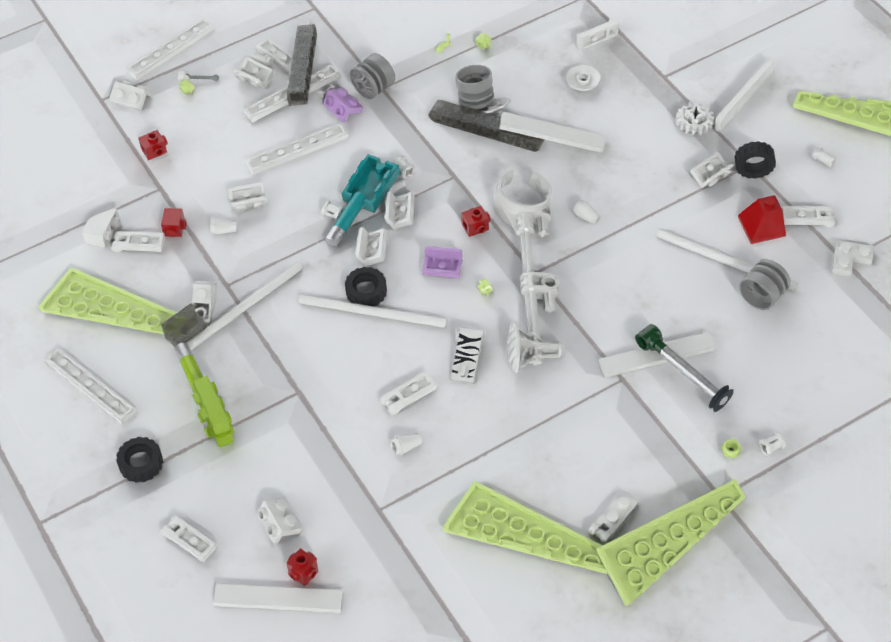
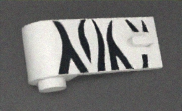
M461 327L460 330L456 331L455 341L457 342L450 380L474 384L479 353L484 342V330Z

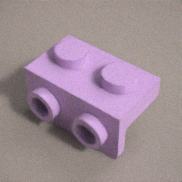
M343 88L329 89L323 101V105L342 122L347 121L349 114L362 113L364 108L357 99L349 95L348 91Z
M426 246L422 275L460 279L463 262L462 250Z

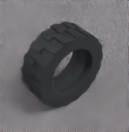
M765 142L746 143L742 147L740 146L734 155L737 173L741 174L742 177L749 179L762 178L769 175L776 167L774 149ZM753 157L764 158L763 161L758 163L746 162Z
M362 267L351 271L345 281L348 301L368 306H377L380 302H383L384 297L387 295L386 278L383 273L373 267ZM362 282H372L375 284V289L370 293H360L357 291V285Z
M148 437L131 438L120 446L116 454V462L120 473L130 482L139 483L151 480L162 469L163 458L159 445ZM146 452L150 456L149 462L142 467H133L130 464V458L136 453Z

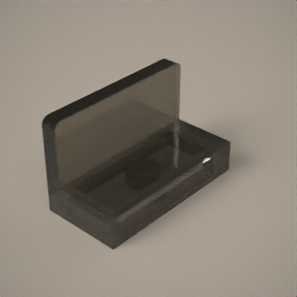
M192 303L161 325L165 339L174 347L179 343H186L207 328L206 322L196 314Z

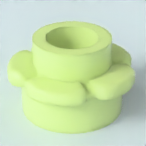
M481 33L476 37L475 42L479 48L485 49L491 46V38L487 34Z
M184 79L182 82H179V89L184 94H193L192 91L195 87L190 81Z
M486 278L482 281L479 280L480 284L477 285L482 295L486 294L489 296L493 292Z
M728 439L721 446L723 455L728 458L738 457L740 455L739 452L742 450L739 442L735 439Z

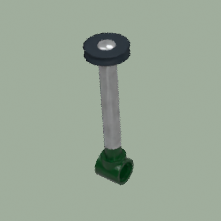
M649 324L635 335L636 343L640 348L645 351L650 349L651 351L658 352L711 397L709 408H713V412L722 409L731 399L734 390H729V385L718 389L663 342L662 333L657 326Z

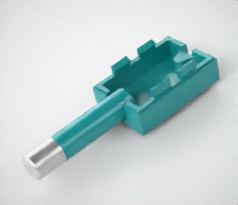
M370 154L366 155L341 193L343 201L348 204L326 236L325 241L332 247H336L361 209L373 213L376 212L387 192H389L400 175L399 165L389 161H385V164H383L380 158Z

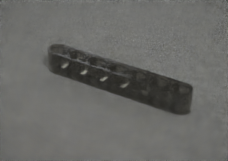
M315 24L297 26L287 90L289 106L305 105L308 103L317 40Z
M437 100L428 114L429 118L435 123L534 152L540 150L545 140L499 129L501 117L444 100Z

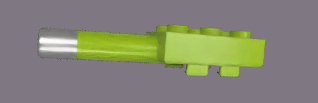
M184 342L179 343L174 350L194 393L192 394L193 399L201 408L197 414L201 424L207 422L209 427L204 428L207 438L214 436L218 447L233 443L232 434L235 432L231 424L232 420L229 412L224 409L225 405L222 397L217 394L218 389L215 382H210L208 376L203 377L189 345Z

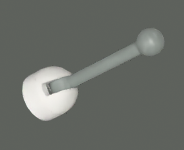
M178 70V84L184 79L188 81L190 79H213L218 81L219 76L216 74L213 76H190L187 71Z

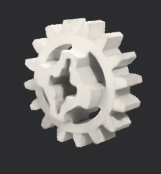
M689 102L688 106L683 104L682 109L679 108L678 113H676V125L680 126V130L685 129L686 134L692 132V135H695V132H698L699 135H702V131L707 133L708 128L712 129L715 118L713 117L714 112L710 111V107L705 108V104L698 105V102L695 105Z

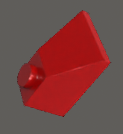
M775 195L757 199L738 214V219L750 244L786 237L782 208Z

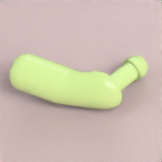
M449 33L446 35V41L437 46V53H441L444 48L451 44V35Z

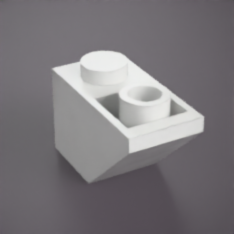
M110 209L88 219L82 230L85 243L106 248L108 242L113 238L115 229L119 227L121 222L117 209Z
M197 281L193 283L192 319L196 322H211L216 304L217 282Z

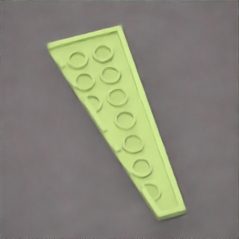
M799 91L794 101L793 108L891 136V101L876 99L862 101L855 100V97L844 99L838 98V95L826 97L819 93Z
M72 267L39 305L40 311L185 339L196 326V321Z
M736 479L596 549L625 606L633 603L638 596L647 590L652 583L661 577L666 570L675 564L694 544L746 498Z
M476 481L473 482L443 526V531L450 534L608 574L596 552V549L603 545Z

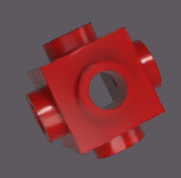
M158 130L138 138L141 150L148 161L167 153V139L164 135L161 136Z
M482 206L461 212L462 226L469 237L489 230L491 218Z
M301 548L296 553L291 554L286 562L290 578L298 581L304 587L319 572L315 555L309 551L305 552Z

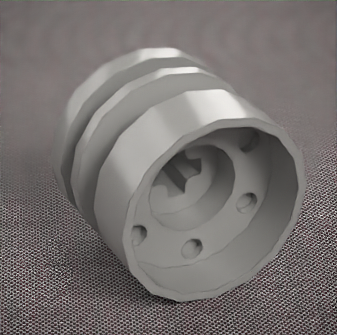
M373 53L363 63L351 69L350 79L355 89L363 97L373 99L382 90L395 82V73L390 63L383 56Z
M469 65L461 68L456 73L458 101L462 107L481 109L494 101L493 79L490 68L483 65Z
M761 259L741 280L739 291L744 300L751 306L760 310H769L790 287L791 280L787 271L780 264L773 260Z

